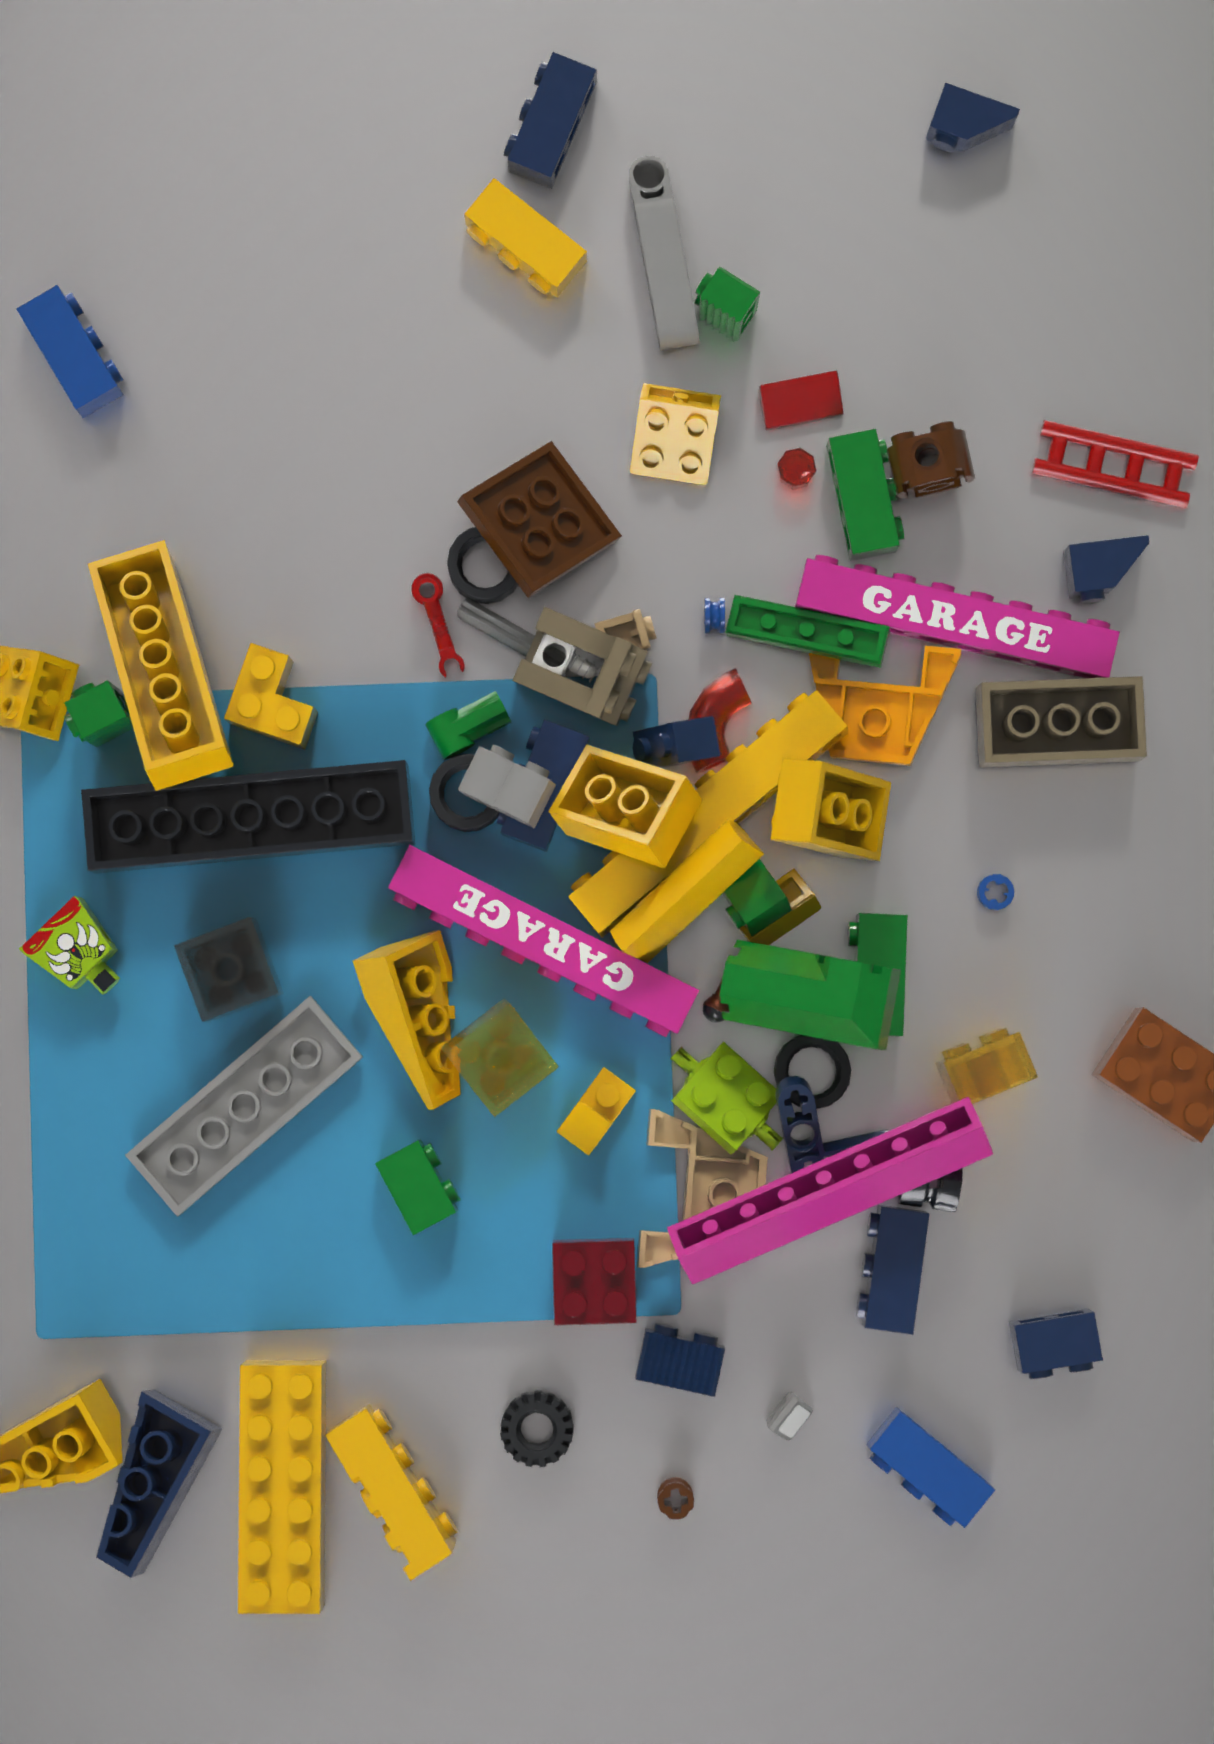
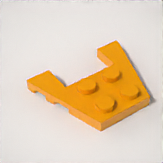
M925 646L920 687L839 680L841 659L809 653L816 690L848 726V734L829 749L830 757L833 759L911 766L961 659L962 650Z

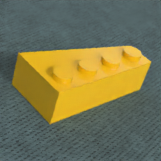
M368 1404L331 1428L325 1436L354 1484L360 1481L364 1488L360 1490V1493L370 1513L377 1519L382 1516L386 1522L382 1525L386 1534L384 1537L393 1551L403 1552L410 1564L405 1566L403 1570L411 1581L453 1553L457 1541L454 1535L458 1533V1530L447 1512L440 1514L434 1506L432 1500L436 1498V1495L424 1477L418 1480L410 1466L414 1464V1461L406 1447L402 1443L396 1446L388 1433L392 1426L380 1408L374 1411L371 1405Z

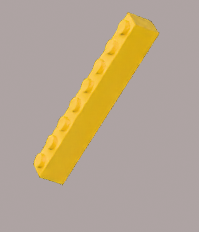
M817 690L809 696L806 693H802L787 706L789 710L787 715L778 722L775 718L769 720L756 732V735L759 737L748 747L744 744L739 745L725 758L728 764L717 773L713 769L708 771L696 781L694 785L702 802L665 868L611 851L602 860L603 868L593 876L588 872L573 883L571 889L574 892L568 898L601 938L608 934L621 919L728 819L740 824L778 792V777L781 772L782 759L815 761L848 734L846 723Z

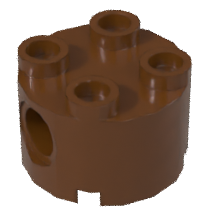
M948 421L931 426L930 433L915 436L914 431H908L891 437L892 446L888 447L887 455L898 498H908V491L914 490L916 498L938 494L961 487L960 478L964 477L968 483L975 479L964 430L956 429L954 422ZM930 454L939 455L938 460L933 465H921L926 456Z

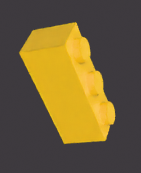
M495 178L492 179L464 214L466 226L469 227L466 232L480 245L485 246L488 242L498 250L497 256L506 266L512 270H516L519 267L530 276L528 278L529 283L542 294L546 295L549 291L558 298L587 263V251Z

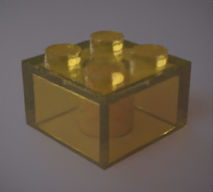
M505 998L440 1047L494 1117L559 1067Z
M999 1028L979 1036L981 1044L972 1048L969 1043H962L942 1051L944 1059L935 1062L951 1103L969 1096L971 1103L974 1104L1038 1078L1020 1032L1008 1033L1007 1028Z

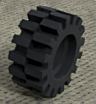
M535 1390L532 1393L525 1392L517 1399L512 1400L505 1410L500 1425L501 1441L503 1440L505 1450L513 1456L515 1461L518 1463L521 1461L528 1467L533 1465H539V1468L546 1467L548 1463L557 1462L569 1449L574 1430L572 1414L567 1409L565 1402L562 1399L556 1398L555 1394L550 1392L543 1393L542 1390ZM530 1414H544L552 1422V1436L542 1444L530 1443L522 1435V1422Z

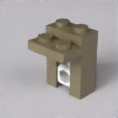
M544 606L535 627L537 630L525 660L521 659L512 681L612 725L618 726L620 719L628 722L637 701L630 697L636 683L644 685L653 664L647 661L649 652L634 646L629 641L611 636ZM556 644L563 646L566 650L565 662L558 667L549 666L544 658L547 648ZM577 648L604 660L603 665H600L601 670L592 689L565 677L566 672L572 671L575 673V676L577 674L581 675L582 679L584 677L590 678L589 682H591L600 666L598 668L595 667V661L591 663L588 659L580 658V655L576 656Z

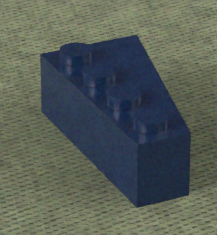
M154 1389L141 1391L137 1405L139 1406L135 1424L131 1427L128 1438V1450L124 1464L119 1471L116 1494L113 1504L109 1508L96 1558L130 1578L143 1574L147 1569L222 1431V1428Z

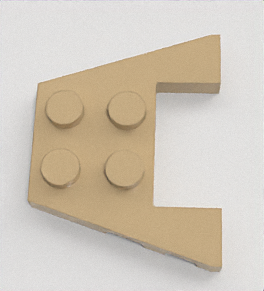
M649 1109L646 1145L688 1149L682 1221L766 1185L768 1157L741 1145L730 1155L703 1129L662 1111ZM639 1230L637 1267L646 1268L678 1259L668 1232Z

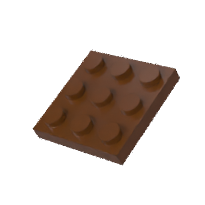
M552 441L464 493L457 501L528 598L610 547L622 536Z

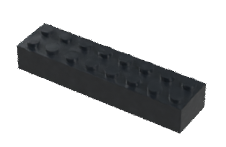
M406 760L193 779L155 791L152 783L81 790L88 871L96 874L416 844L409 765Z

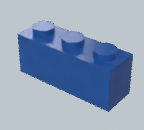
M56 285L16 308L64 391L82 418L87 417L124 395L118 385L119 382L124 380L112 359L104 362L98 350L104 347L92 326L86 329L83 327L78 316L84 312L72 292L64 295L59 286Z
M898 1407L893 1410L866 1444L873 1452L869 1458L873 1463L887 1474L892 1469L905 1478L901 1485L918 1500L923 1495L928 1497L936 1504L932 1511L949 1526H952L957 1521L965 1528L995 1491L989 1482Z

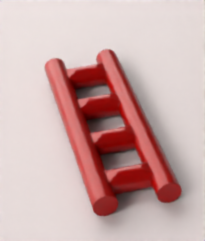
M1047 420L1043 421L1040 435L1050 437L1052 440L1047 460L1035 458L1032 467L1033 474L1187 508L1190 493L1178 490L1183 468L1195 470L1199 455ZM1067 441L1090 446L1086 469L1062 464ZM1106 450L1129 455L1124 478L1101 473ZM1144 459L1168 464L1163 487L1140 482Z

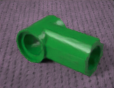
M494 691L459 710L453 708L429 720L425 726L442 759L447 760L468 750L480 738L492 734L512 722L497 692Z

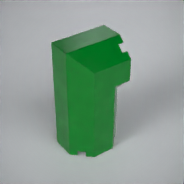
M736 941L734 947L741 949L737 956H728L725 962L720 989V1002L728 1004L729 1012L722 1011L723 1020L871 1049L886 1050L900 969L749 941Z

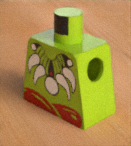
M74 895L19 948L24 955L71 989H78L89 980L104 995L120 980V977L106 964L118 949L82 897Z

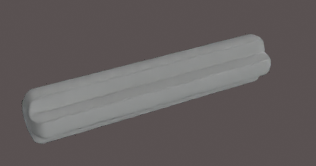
M466 598L458 608L457 616L459 619L520 654L527 655L535 635L470 598ZM554 646L548 647L544 655L546 663L551 667L562 665L566 657L563 651Z

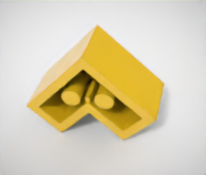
M250 643L224 719L231 725L305 750L318 711L313 706L282 696L294 663L289 655Z

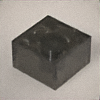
M253 917L245 918L174 945L202 1022H212L284 994L257 919Z

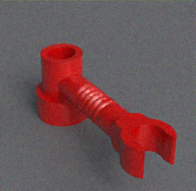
M422 573L414 579L411 591L414 599L425 607L441 657L439 671L446 678V670L444 669L446 660L450 658L456 659L462 672H464L465 665L463 658L455 652L439 600L443 594V584L436 575ZM428 582L434 585L435 592L432 596L425 597L420 593L419 589L423 583Z

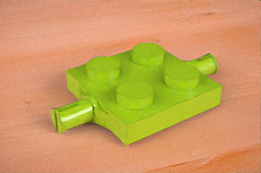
M724 1041L710 1057L700 1062L695 1060L682 1046L670 1058L688 1074L683 1088L671 1101L730 1155L745 1140L754 1135L764 1142L771 1151L783 1140V1137L765 1123L768 1120L770 1110L777 1103L775 1097L776 1088Z

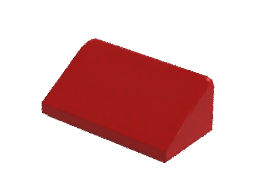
M837 371L759 386L758 393L766 430L844 414Z

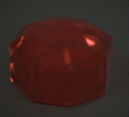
M802 448L785 451L777 463L780 482L791 489L807 487L816 474L813 455Z

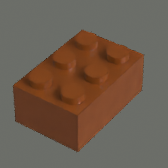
M1144 1007L1135 1008L1091 1075L1189 1140L1202 1143L1214 1124V1054Z

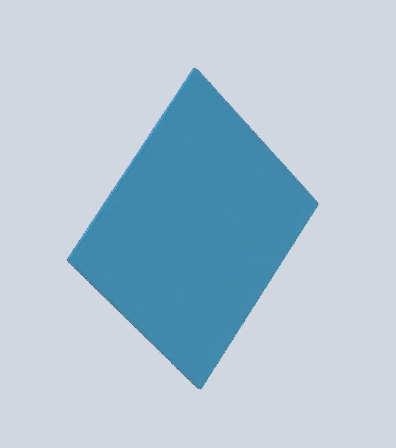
M648 674L644 685L636 683L630 696L637 700L628 722L620 719L618 726L512 681L513 679L285 688L282 696L313 706L318 711L305 750L229 724L224 719L234 690H212L234 767L196 779L406 760L409 765L416 843L412 846L622 951L613 939L611 932L601 938L568 898L574 892L571 889L573 883L584 874L589 872L593 876L603 868L602 860L612 850L568 836L558 824L547 852L503 836L500 832L503 825L497 824V819L493 824L480 831L463 832L450 828L438 818L430 803L429 787L433 774L447 760L442 759L425 724L441 713L453 708L459 710L496 691L512 723L475 741L474 746L459 755H475L479 746L491 750L492 746L496 745L515 755L512 762L526 766L532 752L526 749L531 731L534 726L541 728L545 719L589 736L590 746L636 760L632 750L634 742L632 732L659 726L657 680L655 676ZM582 676L566 678L592 689L598 676L593 677L591 682H589L590 678L584 677L582 679ZM65 719L59 741L45 739L21 731L26 941L74 895L82 897L118 949L106 964L120 977L119 982L104 995L89 980L80 988L71 989L27 957L36 1333L39 1338L61 1339L554 1320L553 1240L634 1238L636 1317L677 1315L681 1311L679 1260H670L646 1268L637 1267L639 1230L668 1232L667 1227L678 1223L675 1148L646 1145L649 1109H656L674 1117V1107L671 1101L673 1099L672 1060H670L672 1057L671 1031H669L667 1037H664L645 1027L648 1019L636 1013H633L631 1019H628L609 1009L612 1001L600 995H597L595 1001H592L573 991L576 983L562 976L557 983L537 973L540 965L526 958L521 965L501 955L503 946L489 940L485 947L465 937L467 928L453 922L449 929L429 918L431 910L417 904L415 910H412L394 901L393 898L396 893L388 889V886L409 845L97 874L88 871L81 790L151 783L144 768L134 729L99 747H95L87 741L82 742L79 736L75 738ZM461 770L453 774L447 781L444 789L445 802L449 809L457 815L464 817L476 816L483 812L487 806L465 796L457 790L467 771ZM440 930L452 966L453 981L447 982L449 1006H455V1019H450L451 1042L457 1045L461 1095L434 1110H428L368 1006L353 960L379 947ZM667 946L651 961L646 963L668 974ZM312 996L364 1058L177 1217L125 1155L303 1001ZM605 1067L634 1088L636 1092L588 1156L558 1134L557 1130L602 1068ZM421 1139L424 1146L431 1143L442 1163L436 1167L443 1182L448 1179L452 1181L461 1200L455 1203L458 1208L456 1213L413 1235L375 1163Z

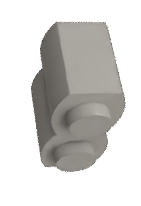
M493 745L491 750L479 746L457 790L465 796L535 829L556 787V784L547 778L550 772L530 761L527 762L525 767L512 762L515 755L499 746Z

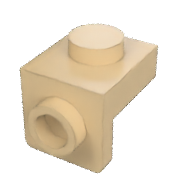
M640 609L634 610L629 614L594 623L596 629L629 641L634 646L646 651L651 650L649 641L657 639L651 616L642 617Z

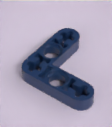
M789 1076L778 1083L775 1090L791 1173L803 1169L805 1162L812 1161V1164L823 1160L824 1157H830L890 1131L880 1130L823 1143L815 1099L809 1083L802 1077ZM793 1090H798L800 1094L798 1099L802 1112L794 1113L790 1100V1092ZM806 1124L812 1127V1133L807 1139L795 1140L791 1137V1131L797 1125Z

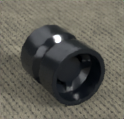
M963 1168L935 1179L938 1180L937 1188H930L929 1182L899 1195L898 1204L922 1207L926 1202H929L932 1209L956 1212L961 1193Z

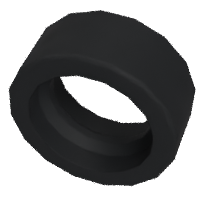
M472 527L460 534L449 549L447 566L451 582L462 596L470 598L477 603L491 604L502 601L511 595L518 586L509 572L503 581L496 586L488 588L475 586L463 574L462 561L467 550L476 543L486 542L477 528Z
M473 754L456 755L443 762L433 774L429 787L430 803L438 818L450 828L463 832L484 829L493 824L500 813L490 807H486L483 812L476 816L464 817L454 813L445 802L444 789L447 781L453 774L469 768L475 756Z
M805 1035L795 1036L783 1045L776 1056L773 1072L776 1085L784 1078L789 1077V1065L796 1053L809 1047L820 1048L829 1053L836 1067L835 1080L831 1087L821 1094L814 1095L816 1109L828 1107L839 1100L849 1086L852 1069L848 1054L840 1043ZM793 1090L790 1092L791 1103L800 1107L798 1099L800 1094L798 1090Z

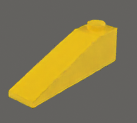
M431 931L382 946L353 960L364 998L427 1109L434 1110L461 1095L457 1045L451 1042L450 1019H455V1006H449L447 982L453 981L452 966L441 931Z
M101 1379L83 1387L0 1435V1493L14 1492L20 1488L41 1486V1488L53 1487L58 1483L74 1481L75 1484L89 1482L123 1463L120 1412Z

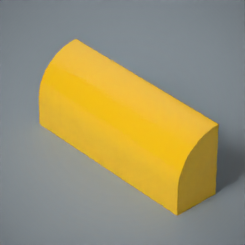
M728 819L610 930L613 939L624 953L648 963L759 860L764 853L739 824Z

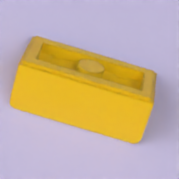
M795 868L776 880L786 895L792 911L754 936H751L745 926H742L739 929L747 941L770 945L821 909L815 894Z

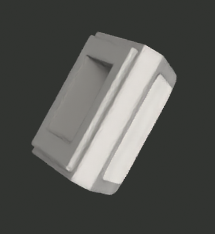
M788 1392L768 1417L766 1424L777 1435L785 1440H791L812 1414L813 1410L793 1392Z

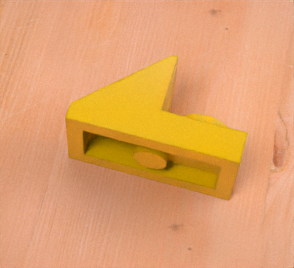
M603 1067L559 1127L557 1133L589 1156L636 1090Z

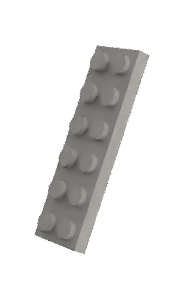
M309 996L125 1156L178 1217L364 1057L314 998Z

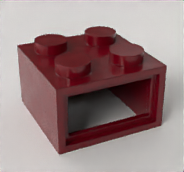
M634 1238L553 1240L554 1325L636 1323Z

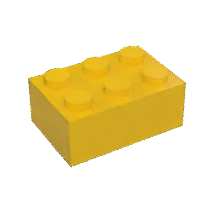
M586 744L548 812L568 836L665 868L699 808L702 799L689 779L684 775Z
M782 759L781 772L778 777L775 812L772 817L771 840L840 858L880 861L891 782L823 761Z

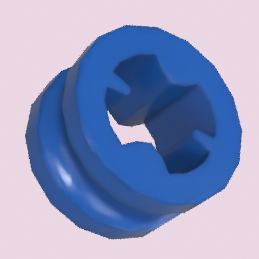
M710 598L704 599L705 634H710L713 629H717L720 634L725 633V598H719L717 602H712Z
M992 874L980 881L977 888V896L984 907L990 910H1000L1012 902L1014 887L1007 877L1001 874ZM993 881L995 885L1004 884L1007 893H1002L1005 899L1001 903H998L996 899L988 900L986 898L985 891L990 890L986 888L989 882Z

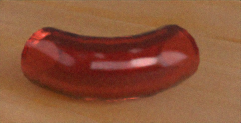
M736 668L725 672L704 687L689 711L688 720L714 716L720 756L691 762L696 773L707 771L726 762L725 758L731 753L725 737L727 723L733 714L752 704Z

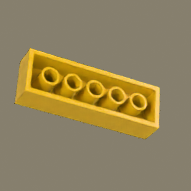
M165 540L88 563L144 768L155 791L234 767L177 570Z
M246 1360L240 1365L238 1614H320L325 1606L326 1360Z

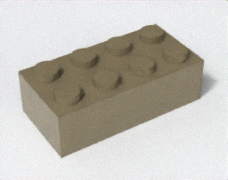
M1143 676L981 682L975 689L979 768L1138 762L1147 757Z

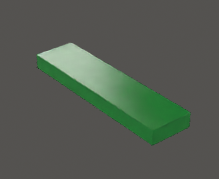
M734 595L725 633L730 637L881 668L890 634V626Z

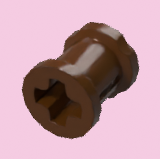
M678 1477L666 1479L661 1483L657 1493L660 1511L670 1519L679 1520L685 1518L694 1507L693 1491L689 1483ZM679 1489L680 1496H687V1498L681 1499L679 1507H672V1503L669 1500L664 1501V1498L671 1496V1490Z

